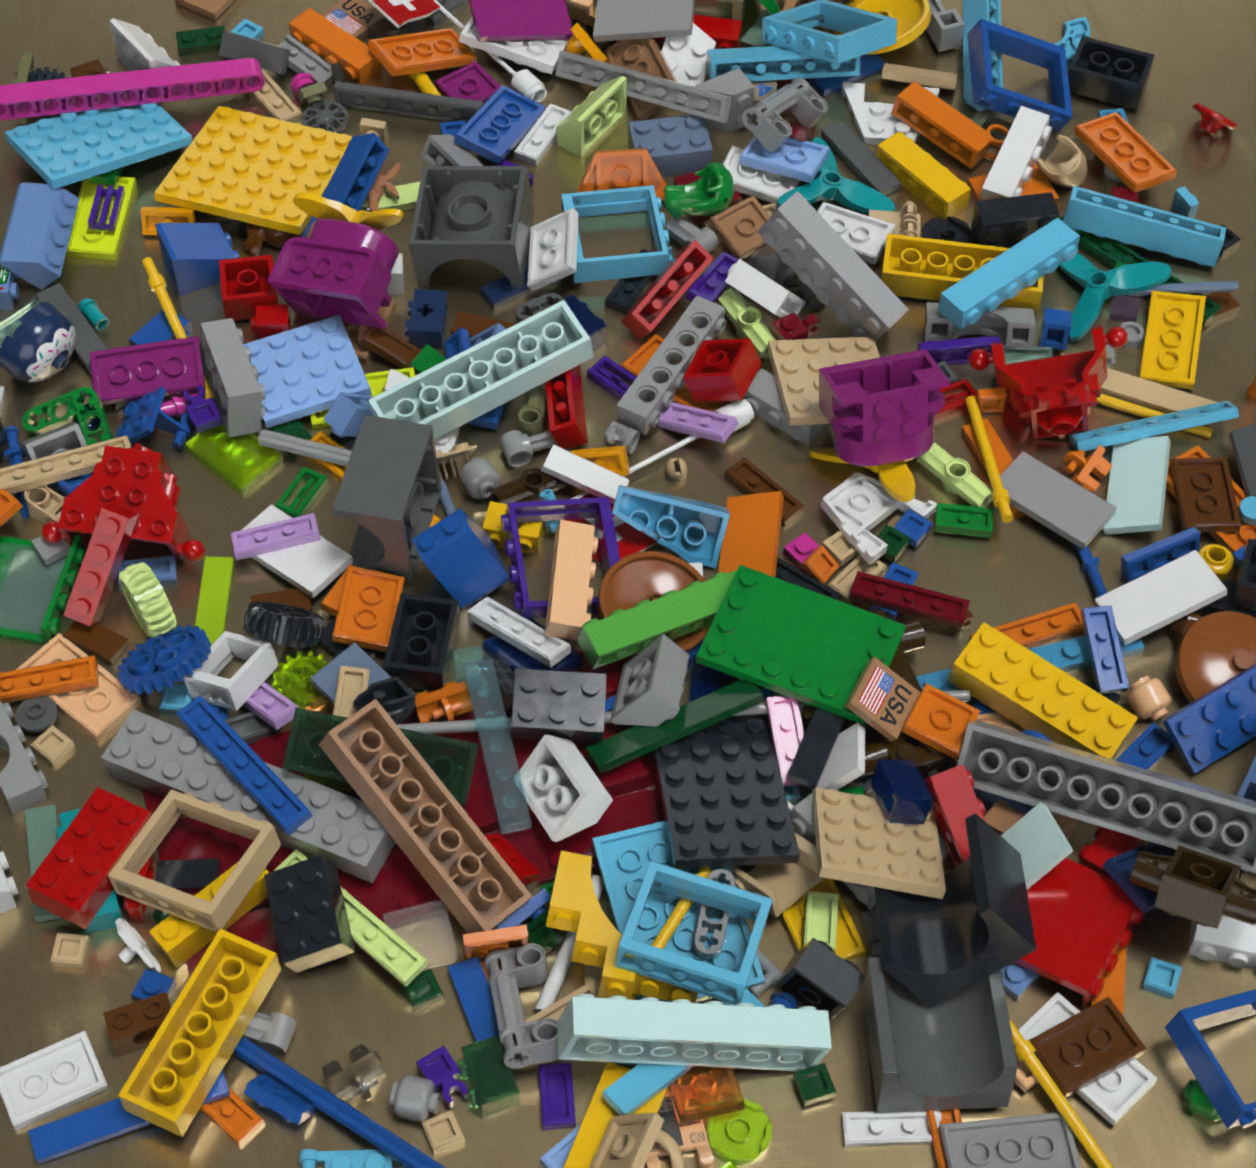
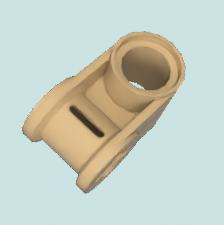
M46 485L25 490L26 505L29 515L33 519L44 525L50 521L59 522L65 497L51 490Z

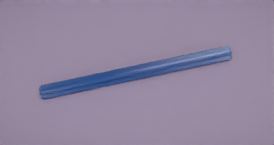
M241 1038L234 1049L235 1055L409 1168H445V1166L249 1039Z

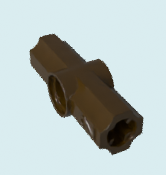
M528 468L522 473L521 478L491 489V497L493 502L504 504L541 501L539 494L543 490L552 489L554 492L571 484L541 471L542 469Z

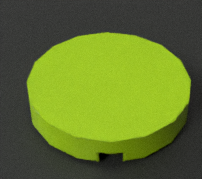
M734 1098L713 1109L707 1122V1138L711 1150L718 1158L730 1164L745 1165L757 1161L766 1153L771 1144L772 1124L765 1114V1110L759 1104L749 1099Z

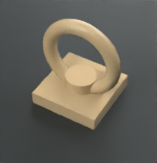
M654 1112L613 1116L589 1168H643L654 1142L660 1144L667 1151L671 1161V1168H685L682 1152L676 1141L668 1133L660 1130L664 1119Z

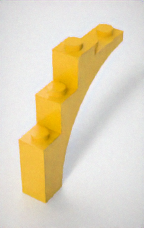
M561 851L546 927L577 933L571 961L603 968L598 997L609 998L620 995L630 1000L631 994H637L667 1001L687 999L691 1003H696L697 992L614 966L623 935L605 915L594 893L591 878L592 857ZM628 954L625 955V956L634 958V956H631V955H628Z

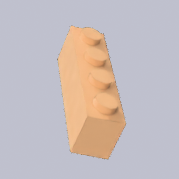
M560 520L554 541L544 634L546 636L577 641L583 624L591 620V614L586 613L587 605H591L593 598V588L589 587V580H593L595 575L596 563L591 562L592 555L596 554L598 547V538L594 537L595 526Z

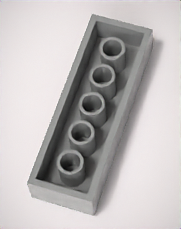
M798 191L784 202L757 231L762 236L763 241L777 252L781 260L792 268L799 276V279L808 285L817 295L819 301L835 314L837 320L844 324L853 333L854 337H874L876 341L909 310Z

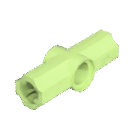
M731 288L724 291L721 297L718 298L717 304L725 307V315L736 327L737 337L739 339L750 338L759 358L769 359L768 341L777 339L762 322L761 312L757 308L750 306L738 290Z
M933 443L927 453L918 457V462L943 482V488L949 494L961 496L974 507L987 508L993 501L991 496L993 490L970 472L971 468L967 461L960 458L954 459L936 443Z

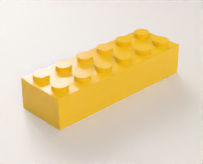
M887 233L881 280L896 296L940 301L943 291L1010 248ZM1044 275L1034 285L1025 287L1014 298H1008L998 307L1034 309V313H1038L1043 293Z
M983 622L956 659L947 678V681L961 690L969 689L972 697L1023 729L1035 730L1044 734L1052 742L1109 759H1113L1138 719L1137 716Z
M219 929L120 1091L118 1097L125 1111L178 1136H184L281 971V966L275 952Z

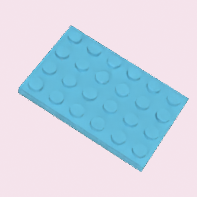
M157 103L64 113L49 119H41L36 123L26 126H18L13 130L5 132L6 141L53 189L189 146L192 142V135Z
M665 821L592 838V845L616 929L622 935L650 861L674 868ZM730 866L709 867L712 869V871L716 869H725L731 872ZM700 867L675 869L696 874ZM719 879L718 882L724 883L725 880ZM652 888L633 940L651 945L681 897ZM693 902L664 950L739 973L751 937L746 917L729 913L722 951L716 958L706 960L699 957L694 950V939L702 904ZM714 907L708 908L705 912L707 918L711 921H719L724 916L722 910ZM708 929L706 940L703 942L705 949H710L712 945H715L712 943L714 930ZM757 953L746 984L747 989L765 983ZM728 986L729 989H732V990H735V991L737 990V989H735V988H732V987H729V986ZM698 993L696 1002L712 999V997ZM638 995L636 999L641 1000L647 997ZM659 999V1001L672 1002V1001H667V1000Z

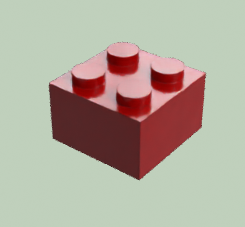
M273 255L219 260L222 302L226 319L233 318L234 321L251 319V317L256 315V305L278 304V293L268 282L274 267Z
M750 338L704 340L687 368L683 379L695 402L743 400L762 362Z

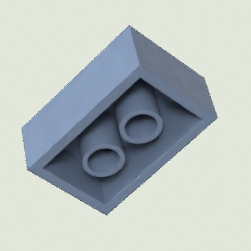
M686 115L628 122L629 149L647 148L662 177L685 175L706 168L707 164L712 163L713 149L706 121L703 117Z

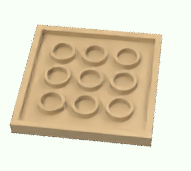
M874 337L768 341L767 350L789 426L829 424L819 406V369L879 358L880 355Z
M815 787L813 793V814L819 877L943 899L946 886L936 818L932 809L921 805L914 806L898 803L894 800H882L862 794L855 795L839 792L834 789Z

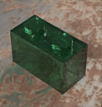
M496 1035L461 1047L462 1060L457 1062L463 1080L469 1078L472 1089L468 1090L473 1109L479 1107L482 1117L485 1118L520 1106L519 1090L511 1068L507 1067L504 1063L503 1056L505 1052L499 1036Z

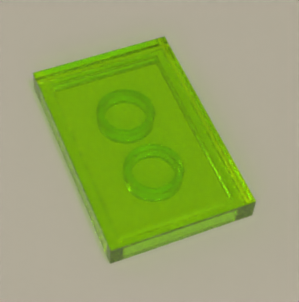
M224 424L202 431L185 443L188 452L242 495L284 462L283 456L276 450L259 445L258 436L254 433L228 437Z

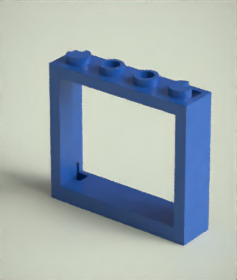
M980 19L967 34L973 104L1012 117H1016L1020 107L1024 106L1050 115L1049 126L1052 127L1053 131L1059 132L1073 118L1065 48ZM990 50L1048 69L1051 104L993 85Z
M1256 989L1182 1009L1165 1026L1171 1039L1227 1129L1239 1125L1242 1128H1247L1255 1124L1256 1102L1247 1105L1243 1103L1199 1030L1255 1015Z

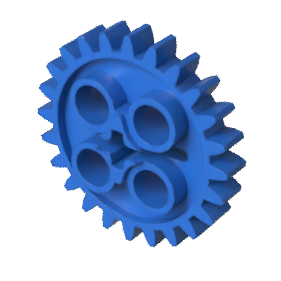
M189 624L183 629L179 625L175 630H170V632L153 638L147 637L144 644H136L137 649L128 651L129 657L121 660L123 664L118 666L119 672L117 675L125 690H129L131 694L136 691L137 695H140L146 691L147 695H149L154 689L161 692L164 686L168 685L169 688H172L174 682H184V676L194 675L192 670L201 668V662L209 659L207 654L211 653L210 647L212 645L203 629L200 630L199 626L192 628Z

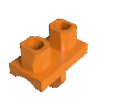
M1101 445L1095 449L1093 454H1089L1086 458L1084 457L1085 452L1081 449L1077 452L1069 451L1063 458L1066 466L1065 471L1068 474L1076 472L1071 480L1091 493L1096 491L1100 483L1089 475L1090 472L1101 480L1113 465L1102 457L1106 449Z
M453 681L444 684L442 689L431 693L424 691L416 694L415 709L419 723L440 722L443 720L454 721V716L471 711L472 706L465 682L456 683Z

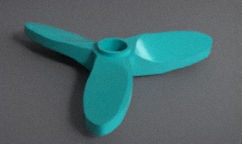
M815 137L812 140L813 143L828 146L820 137ZM831 149L828 158L816 174L817 179L786 192L779 197L776 205L779 208L798 191L810 204L822 199H834L850 209L869 214V210L895 211L894 203L884 194L861 182L843 178L838 173L835 157Z
M1078 253L1072 260H1066L1060 264L1059 267L1062 271L1085 289L1071 315L1070 340L1075 342L1086 335L1097 320L1105 300L1110 296L1130 295L1156 287L1170 278L1172 274L1171 267L1162 262H1141L1123 265L1106 272L1098 270Z

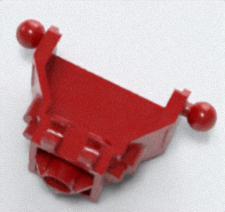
M1098 325L1096 328H1091L1095 350L1006 364L1003 344L993 342L991 343L992 352H987L984 349H975L969 354L968 362L975 370H984L988 367L989 363L994 364L997 388L1006 389V401L1012 405L1015 411H1019V417L1024 418L1027 425H1031L1034 440L1059 436V439H1062L1067 434L1089 431L1088 416L1091 413V407L1097 405V398L1101 395L1100 388L1107 379L1106 345L1108 344L1112 348H1121L1126 344L1128 334L1124 328L1119 326L1110 328L1104 334L1102 325Z
M138 443L130 448L105 446L102 462H98L95 465L93 475L64 498L59 522H47L42 528V536L48 543L56 544L64 539L72 545L76 534L81 535L83 544H85L88 534H93L101 508L114 503L139 514L130 540L167 544L177 560L185 558L187 561L197 562L205 554V547L202 542L197 539L189 540L190 532L185 521L177 511L181 488L176 485L177 476L174 475L162 453L143 447L142 444Z

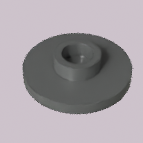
M46 696L26 699L18 706L15 718L17 724L24 731L41 732L55 723L58 717V708L56 703Z

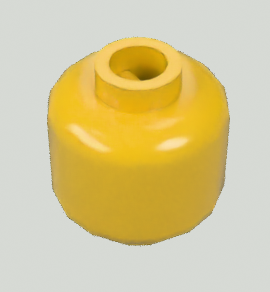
M1208 544L1198 551L1200 556L1220 580L1227 581L1234 565L1232 553L1226 547L1219 544Z

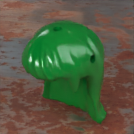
M713 162L707 164L706 168L694 173L695 176H701L695 182L687 185L665 186L664 203L667 212H670L674 219H678L685 214L709 216L723 212L729 207L734 196V182L730 171L723 164Z

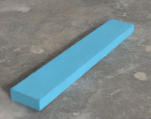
M1227 400L1072 434L1069 436L1070 445L1076 451L1079 449L1087 451L1096 449L1099 445L1106 447L1238 418L1239 412L1238 408Z
M745 988L741 1003H752L754 1007H765ZM722 1001L723 1005H735ZM638 1064L603 1091L602 1097L620 1116L631 1115L694 1066Z

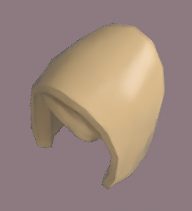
M1058 135L1056 139L1059 142L1046 161L1039 158L1037 166L1051 181L1059 186L1066 188L1079 186L1084 183L1087 176L1086 157L1081 149L1068 137Z

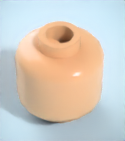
M1145 676L1129 686L1130 692L1127 695V701L1139 719L1144 720L1151 717L1154 722L1169 713L1166 707L1170 705L1172 698L1159 679H1150L1149 676Z

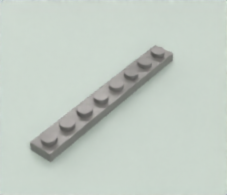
M559 51L555 76L594 87H599L602 83L624 76L627 78V96L721 123H727L732 97L568 51Z

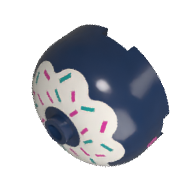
M43 302L30 309L19 319L22 324L15 330L12 338L8 335L6 336L0 347V366L14 378L27 383L42 382L62 370L68 364L76 343V330L69 316L57 306L49 302Z

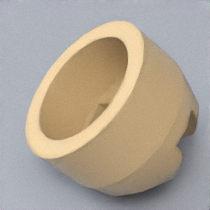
M679 457L669 459L665 466V476L667 479L673 482H680L686 478L687 464L683 459ZM675 466L679 467L680 472H675Z

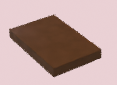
M1227 457L1171 459L1170 470L1182 530L1185 531L1195 527L1200 532L1240 531L1241 520Z
M1109 997L1030 1039V1042L1037 1050L1035 1055L1065 1098L1140 1057L1147 1050Z

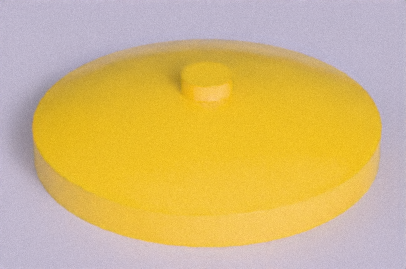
M851 0L845 4L897 19L896 44L867 54L885 53L911 43L926 30L931 20L928 0ZM834 30V33L837 36L844 34L842 32Z

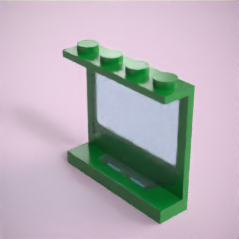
M75 534L69 553L46 566L33 548L32 540L0 536V638L45 645L55 635L60 633L61 618L69 601L70 593L74 587L87 548L84 547L81 535Z

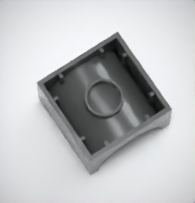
M423 166L409 239V248L419 287H429L431 274L439 265L456 259H473L498 268L507 276L513 288H523L530 243V227H532L534 217V204L527 166Z
M364 415L332 509L334 516L346 518L359 524L350 551L353 559L351 565L405 577L404 583L413 584L421 557L412 539L429 529L442 491L432 426ZM408 542L412 544L411 551H409Z
M868 957L862 1001L877 1113L1008 1107L1018 1065L1001 969L929 1007L883 969L881 957Z

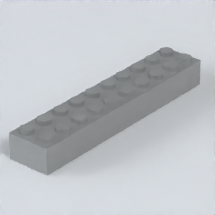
M132 709L101 757L110 776L164 798L171 789L183 794L187 792L208 803L210 801L216 802L227 810L233 812L241 811L252 819L258 821L266 820L276 828L275 831L281 846L292 851L297 849L309 858L322 854L335 863L337 869L370 883L374 882L396 844L363 801L266 763L313 815V817L288 836L191 732Z
M980 720L968 723L957 766L963 764L965 770H969L974 780L973 788L1031 806H1036L1042 802L1047 805L1051 812L1176 850L1180 845L1241 866L1242 870L1256 874L1255 801Z

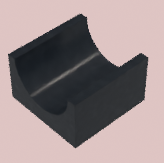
M976 813L965 819L970 856L959 867L944 874L946 891L943 899L874 887L882 967L929 1007L1037 950L1021 854Z

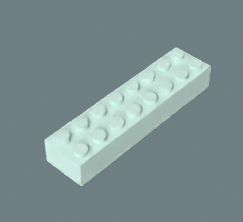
M562 300L368 401L373 416L432 426L435 440L593 358L591 339L567 303Z
M579 994L575 997L572 996L557 1021L558 1060L799 1071L818 1065L832 1048L828 1011L817 1010L813 1006L790 1009L780 1004L768 1007H754L752 1003L723 1005L720 1001H708L700 1004L691 1003L687 999L664 1002L654 997L628 1000L625 996L620 995L609 998H595L592 994Z

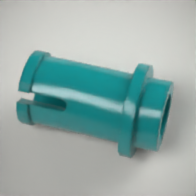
M85 298L79 302L78 309L93 325L95 330L102 331L109 325L110 320L101 312L95 300Z

